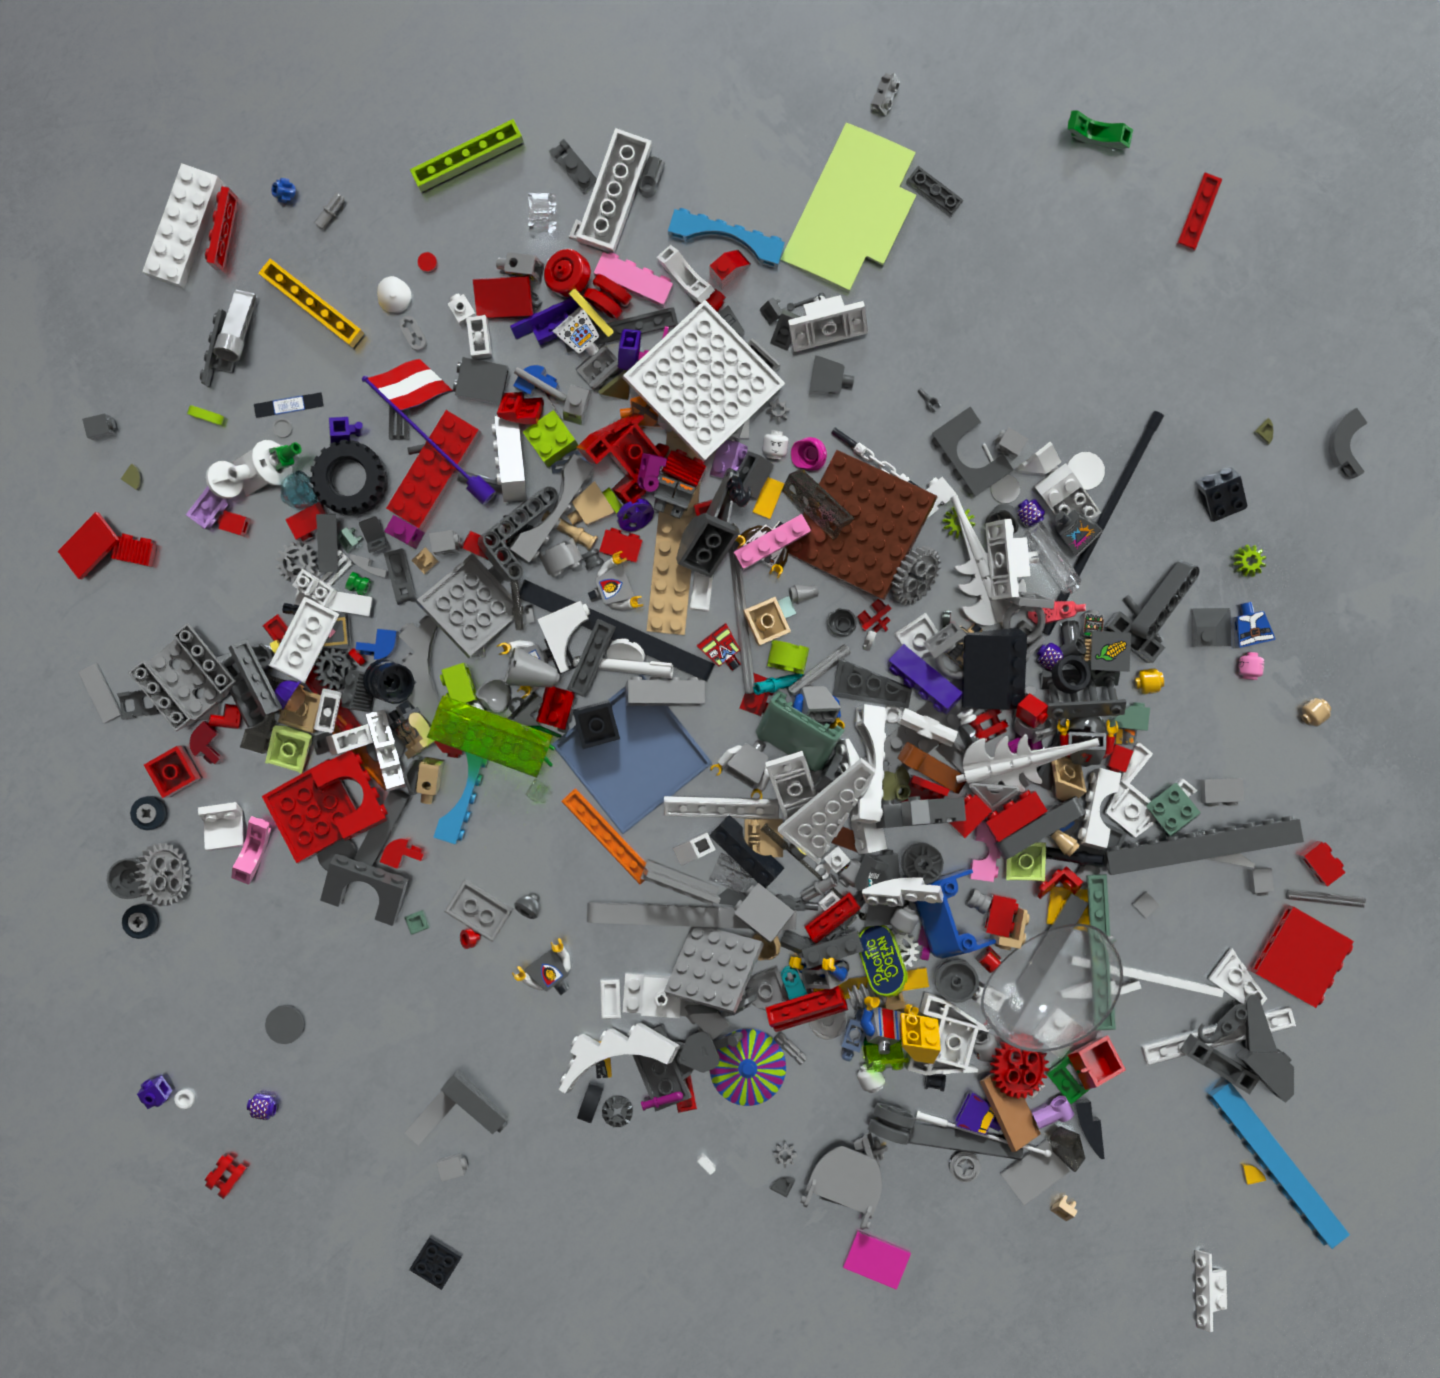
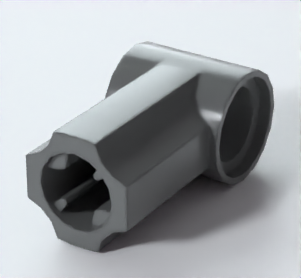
M649 156L643 175L639 180L640 194L647 198L655 194L657 183L665 165L664 161L655 156ZM645 183H650L652 188L647 190L642 186Z
M1075 620L1063 622L1061 627L1064 645L1060 647L1063 656H1081L1085 654L1086 645L1080 638L1079 623Z
M785 930L780 946L804 958L802 948L816 943L810 938H803Z

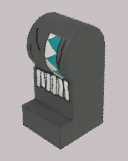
M865 854L855 879L856 888L862 891L867 887L877 884L882 870L886 871L889 864L877 856Z

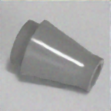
M794 585L789 588L790 600L792 603L796 602L798 604L813 597H818V588L816 585Z

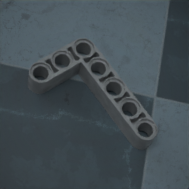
M547 486L536 492L478 538L479 548L505 581L512 582L521 578L523 568L504 541L557 500L558 493L554 487ZM544 492L549 494V501L544 498ZM530 503L535 505V512L530 510ZM515 514L521 517V523L515 520ZM501 525L506 527V534L500 531ZM486 536L491 538V546L486 543ZM498 552L503 554V561H500L497 558ZM510 567L515 570V577L509 574Z

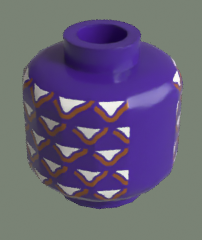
M1025 499L1018 505L1020 508L1017 511L1018 518L1026 527L1031 526L1033 528L1045 519L1043 517L1045 510L1036 499L1030 501Z
M1048 643L1046 646L1042 644L1037 652V655H1039L1038 663L1052 671L1056 662L1064 658L1060 647L1054 643Z
M257 1093L252 1099L248 1100L247 1110H249L252 1118L269 1120L276 1113L277 1102L273 1096Z

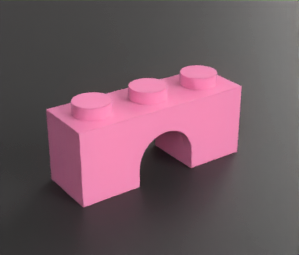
M981 822L975 828L973 840L984 842L987 846V854L982 859H971L970 869L973 870V873L969 874L968 878L994 882V878L998 877L999 867L996 866V860L1000 859L1001 854L994 844L996 840L986 824Z

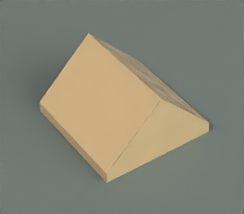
M776 597L743 610L758 646L791 632Z

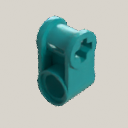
M790 966L784 967L781 971V977L789 1000L807 995V990L801 981L797 969ZM791 972V974L793 975V979L791 980L788 978L787 973Z

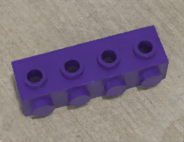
M905 644L889 659L888 667L890 672L904 679L903 682L909 688L913 687L916 689L918 695L924 700L928 699L938 712H943L947 715L961 699L963 692Z

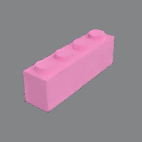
M602 253L594 271L595 277L597 274H602L626 291L658 306L665 307L673 289L671 279L663 275L660 277L653 275L654 272L645 267L642 270L636 267L637 264L630 260L618 259L619 256L615 253Z
M800 514L734 551V555L741 568L745 570L809 534L811 529L803 515Z

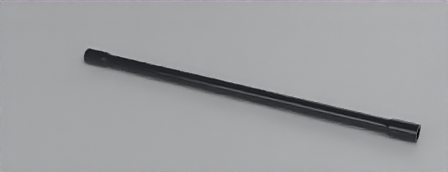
M1154 411L1150 417L1139 443L1097 521L1102 530L1106 527L1152 436L1157 431L1164 417L1158 411ZM1101 534L1080 554L1056 601H1067ZM1057 621L1045 624L1042 633L1050 636Z

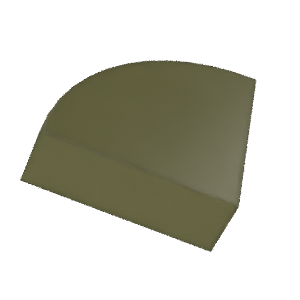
M1269 418L1254 431L1266 445L1271 443L1274 433L1273 423Z
M131 463L121 477V480L136 490L140 488L141 478L138 468Z

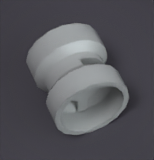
M974 889L968 898L966 906L976 908L978 912L985 914L992 901V897L982 895L980 891Z

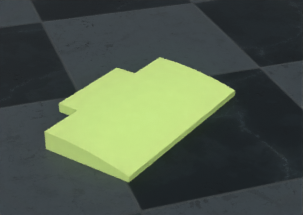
M846 122L780 260L849 293L866 258L884 265L907 217L916 194L900 186L916 152Z

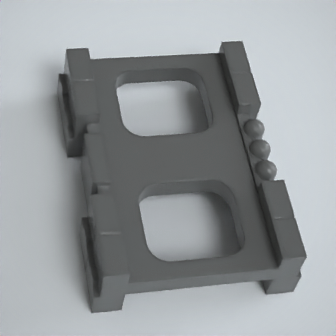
M142 689L134 692L117 693L121 706L122 720L131 719L135 716H148L159 713L155 705L147 709L143 707L142 697L147 695ZM133 699L135 710L125 712L123 701Z

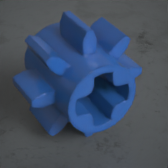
M280 178V180H276L272 184L271 192L275 198H278V202L287 203V201H291L295 196V186L289 183V179Z

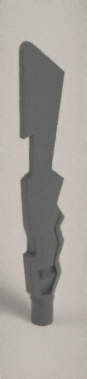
M728 887L718 895L721 898L719 904L735 906L739 900L744 901L748 895L745 894L746 892ZM776 895L779 900L793 911H818V903L806 902L802 897L795 899L791 895Z

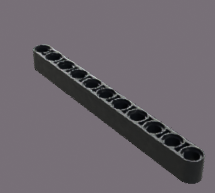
M525 579L517 595L518 598L551 613L576 603ZM588 608L590 614L587 615L589 620L583 622L581 626L593 630L597 619L603 620L616 627L611 638L612 640L628 639L631 643H637L646 655L664 663H672L673 667L706 682L708 681L715 666L714 663Z

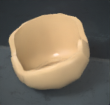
M758 934L752 937V939L762 941L764 944L758 957L759 961L771 960L779 955L781 944L778 936L775 937L771 944Z

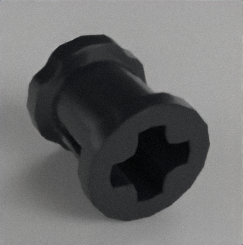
M925 1075L924 1089L933 1088L944 1092L946 1075Z

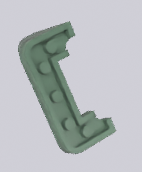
M778 691L768 704L756 729L757 737L761 741L769 742L789 755L803 751L809 769L814 772L821 771L845 730L838 725L834 729L828 728L829 724L827 723L823 726L793 708V703H787L785 700L787 695Z

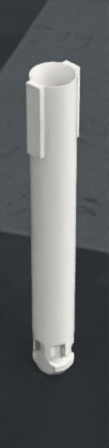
M580 656L574 657V667H577ZM602 658L598 670L645 674L651 675V677H673L672 663L651 661L649 663Z

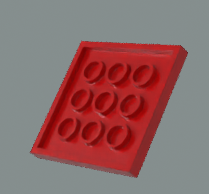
M327 759V760H325L324 762H322V763L316 765L315 767H317V766H319V765H321V764H323V763H325V762H327V761H329V760H331V759ZM311 769L262 796L297 864L342 840L343 838L335 821L357 810L342 780L320 790L310 772Z

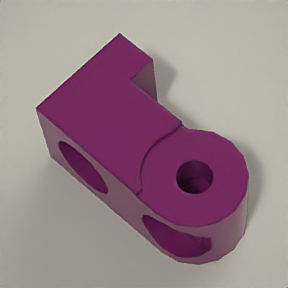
M643 453L637 479L638 486L641 489L653 492L658 488L660 466H666L667 459Z

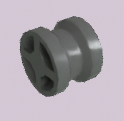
M598 548L581 555L582 560L586 563V570L593 569L604 563L603 559L598 555Z

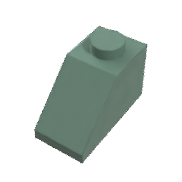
M1133 702V706L1125 708L1124 715H1117L1109 720L1110 727H1114L1117 721L1118 728L1148 731L1150 708L1145 707V703Z

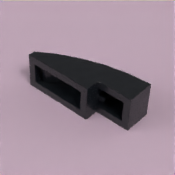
M1089 1099L1076 1100L1073 1106L1081 1132L1100 1159H1105L1101 1120L1098 1117L1092 1116L1091 1101Z

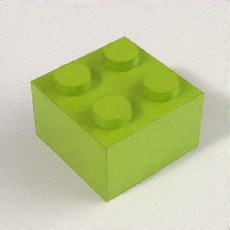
M554 410L538 420L537 424H533L523 431V434L547 467L553 465L578 446L575 438Z
M461 663L441 670L440 679L442 685L447 687L448 693H446V698L449 704L456 707L464 703L478 701L476 697L477 691L467 663Z

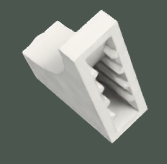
M581 601L537 619L560 673L569 670L566 661V649L572 633L579 625L589 620L587 616L590 614L586 603L582 604Z

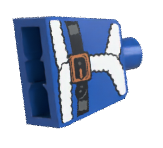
M1252 602L1240 604L1243 615L1233 618L1235 648L1276 640L1265 612L1254 613Z

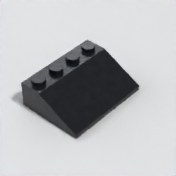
M1019 628L965 633L962 707L999 710L1017 709L1018 704L1025 698L1027 634Z

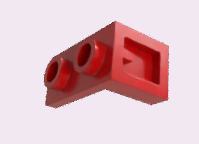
M1066 866L1063 870L1058 869L1052 875V879L1049 882L1044 881L1038 889L1040 891L1037 897L1041 899L1060 882L1065 889L1075 895L1080 890L1083 881Z

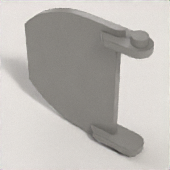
M844 1146L831 1150L815 1166L805 1190L807 1195H802L800 1203H803V1207L807 1208L814 1193L864 1213L860 1229H868L870 1226L868 1219L873 1217L882 1189L881 1172L876 1159Z

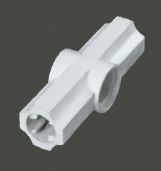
M904 708L898 724L916 731L917 734L923 737L937 740L952 747L958 733L951 728L939 724L940 722L935 719L919 715Z

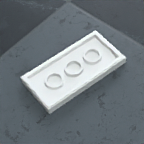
M304 597L269 666L305 683L340 614Z

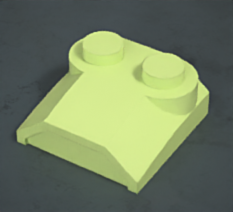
M274 726L265 763L274 764L302 774L309 747L312 745V736L305 731L292 727Z
M1036 842L1011 858L1006 859V880L1045 881L1046 843Z

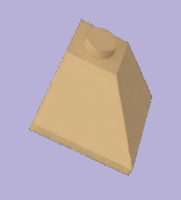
M1068 756L1051 762L1057 799L1066 801L1074 796L1080 798L1087 793L1081 764H1073Z

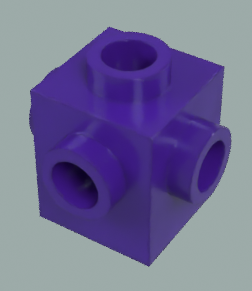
M161 1075L153 1080L148 1079L144 1081L137 1095L141 1103L147 1109H150L154 1106H161L169 1097L172 1089Z

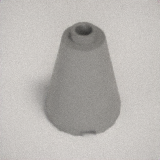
M515 647L508 663V671L505 674L504 684L551 688L553 684L557 685L560 674L557 673L556 668L520 648Z

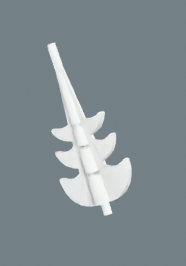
M954 495L950 499L958 516L970 559L965 564L954 566V569L962 574H974L975 577L967 584H959L958 588L967 595L980 596L981 598L972 606H963L962 610L967 618L976 624L994 625L1001 623L1003 628L1004 615L1013 603L1006 599L992 600L988 553L985 552L967 519L958 495ZM1020 579L1018 582L1019 592H1027L1025 580Z
M1024 735L1018 742L1017 753L1013 754L1008 747V736H1005L996 745L994 757H990L985 750V738H982L967 748L963 757L965 774L956 776L958 783L967 781L968 785L971 783L998 785L999 781H1003L1006 786H1018L1020 792H1024L1025 787L1019 780L1020 773H1024L1030 781L1041 784L1042 779L1037 773V767L1075 752L1100 746L1099 740L1095 738L1076 744L1031 751L1028 745V736Z

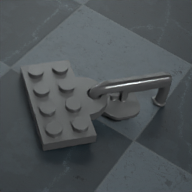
M663 1025L653 1028L654 1031L668 1038ZM707 1032L693 1034L687 1038L685 1043L675 1042L680 1045V1048L670 1064H665L654 1058L642 1055H633L651 1100L655 1096L659 1098L677 1091L683 1093L681 1101L660 1105L659 1108L654 1107L655 1112L690 1099L692 1096L685 1079L691 1075L693 1070L704 1073L716 1068L720 1061L717 1050L728 1045L732 1047L737 1046L738 1042L743 1038V1034L736 1032L716 1041H713Z

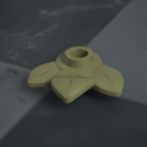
M900 765L895 773L884 771V779L882 781V786L884 787L882 788L883 800L896 799L904 801L910 796L911 791L908 785L910 776L905 767ZM902 788V793L898 794L899 789Z

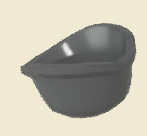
M1009 504L997 505L986 518V523L1011 519L1014 527L1013 533L1018 531V513Z

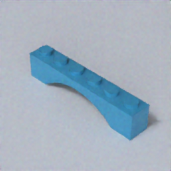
M684 208L674 209L668 229L669 236L686 241L703 235L728 237L747 247L755 255L759 263L778 268L785 244L781 238L777 236L766 237L763 236L762 232L756 230L752 232L746 231L745 227L740 225H734L733 227L720 219L713 221L704 214L693 215Z
M472 727L468 728L463 743L468 761L466 787L455 807L439 819L434 838L452 844L462 841L465 830H462L464 822L468 823L470 818L469 806L475 802L477 794L474 791L476 786H480L482 780L480 772L482 767L485 768L487 765L488 757H486V753L493 746V734Z

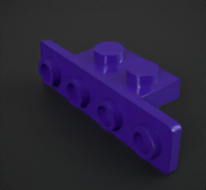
M569 297L558 304L512 324L510 328L515 339L534 332L539 345H542L558 337L552 331L580 306L572 297Z

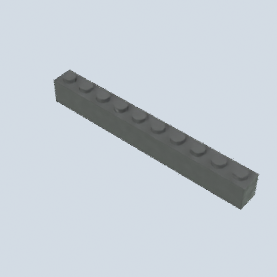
M1293 815L1281 817L1282 821L1274 822V819L1262 820L1263 824L1255 825V822L1244 823L1242 828H1236L1233 825L1224 827V831L1217 832L1216 829L1205 830V834L1197 835V832L1187 833L1184 838H1178V835L1166 837V841L1159 842V839L1147 840V844L1140 845V842L1129 843L1126 848H1121L1120 845L1111 846L1108 851H1104L1108 874L1116 875L1302 843L1304 840L1300 819L1293 818Z

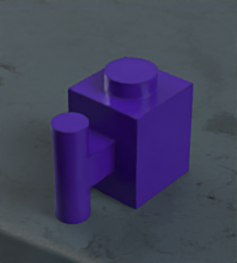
M348 417L329 418L330 444L333 442L340 443V440L350 441V435L355 434L357 437L362 436L363 424L361 422L349 425Z

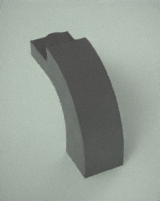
M1357 407L1350 410L1337 421L1329 438V453L1335 467L1343 464L1345 473L1352 478H1356L1364 473L1350 448V442L1354 433L1367 424V421Z

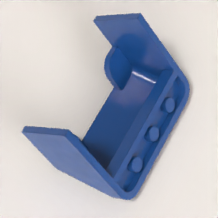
M961 869L941 876L932 883L925 884L941 886L944 895L942 903L915 901L931 953L936 958L943 959L966 954L996 943L995 939L976 941L975 937L969 933L959 935L947 898L955 896L958 892L956 879L973 873L972 869Z

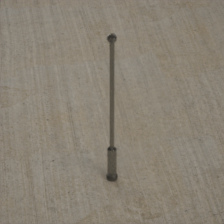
M767 823L761 827L760 830L768 835L777 845L793 855L820 881L824 880L803 859H798L792 853L788 843L773 831ZM835 888L830 889L840 899L844 897ZM859 911L857 913L859 918L865 920L866 914Z

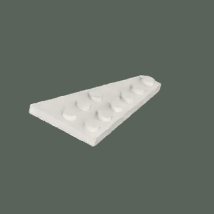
M860 758L778 827V832L819 865L822 856L828 851L830 843L838 835L849 817L853 806H856L861 793L865 791L874 777L875 769Z

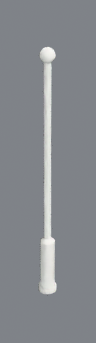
M917 1111L916 1120L942 1127H952L1008 1144L1006 1139L960 1128L945 1119ZM1027 1145L1022 1147L1023 1149L1044 1154L1047 1158L1052 1155L1050 1150L1044 1151Z

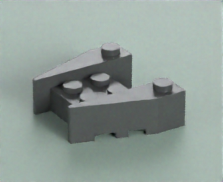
M920 796L908 797L909 801L893 804V800L881 801L883 814L880 822L876 823V829L966 821L964 797L920 800Z

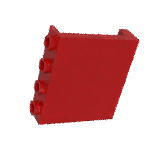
M1288 905L1251 972L1308 1003L1310 1006L1317 1008L1324 1001V993L1327 988L1329 989L1333 985V978L1336 972L1342 969L1345 956L1351 953L1354 941L1301 910Z

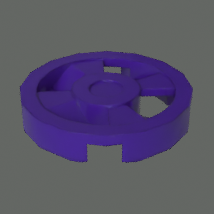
M637 499L639 501L632 504L630 501L623 505L617 513L619 527L625 531H636L646 526L654 515L653 507L649 501ZM626 514L628 519L623 520V517ZM629 523H636V526L631 527Z

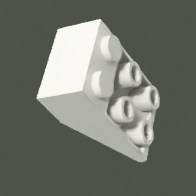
M1066 463L1034 486L1055 516L1061 511L1069 515L1073 510L1080 512L1090 519H1094L1101 514V511Z

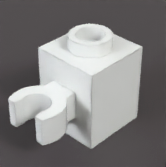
M836 845L823 856L826 863L817 865L815 870L818 871L820 868H824L826 872L822 875V878L825 879L829 876L831 869L837 873L851 860Z

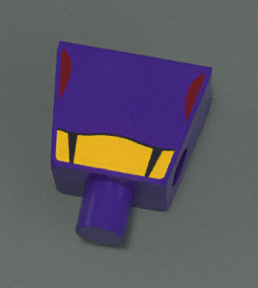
M970 1090L954 1121L955 1125L984 1135L987 1134L989 1128L999 1132L1001 1127L990 1103Z

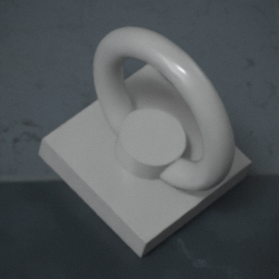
M1018 592L1019 597L1006 599L1013 604L1004 615L1003 629L1011 628V618L1018 609L1030 612L1035 611L1038 623L1035 630L1027 636L1028 644L1036 640L1044 629L1045 613L1042 608L1053 609L1055 601L1038 593Z
M955 620L925 641L924 645L935 658L936 666L944 676L951 679H963V671H951L943 662V653L954 649L958 642L964 643L966 634Z

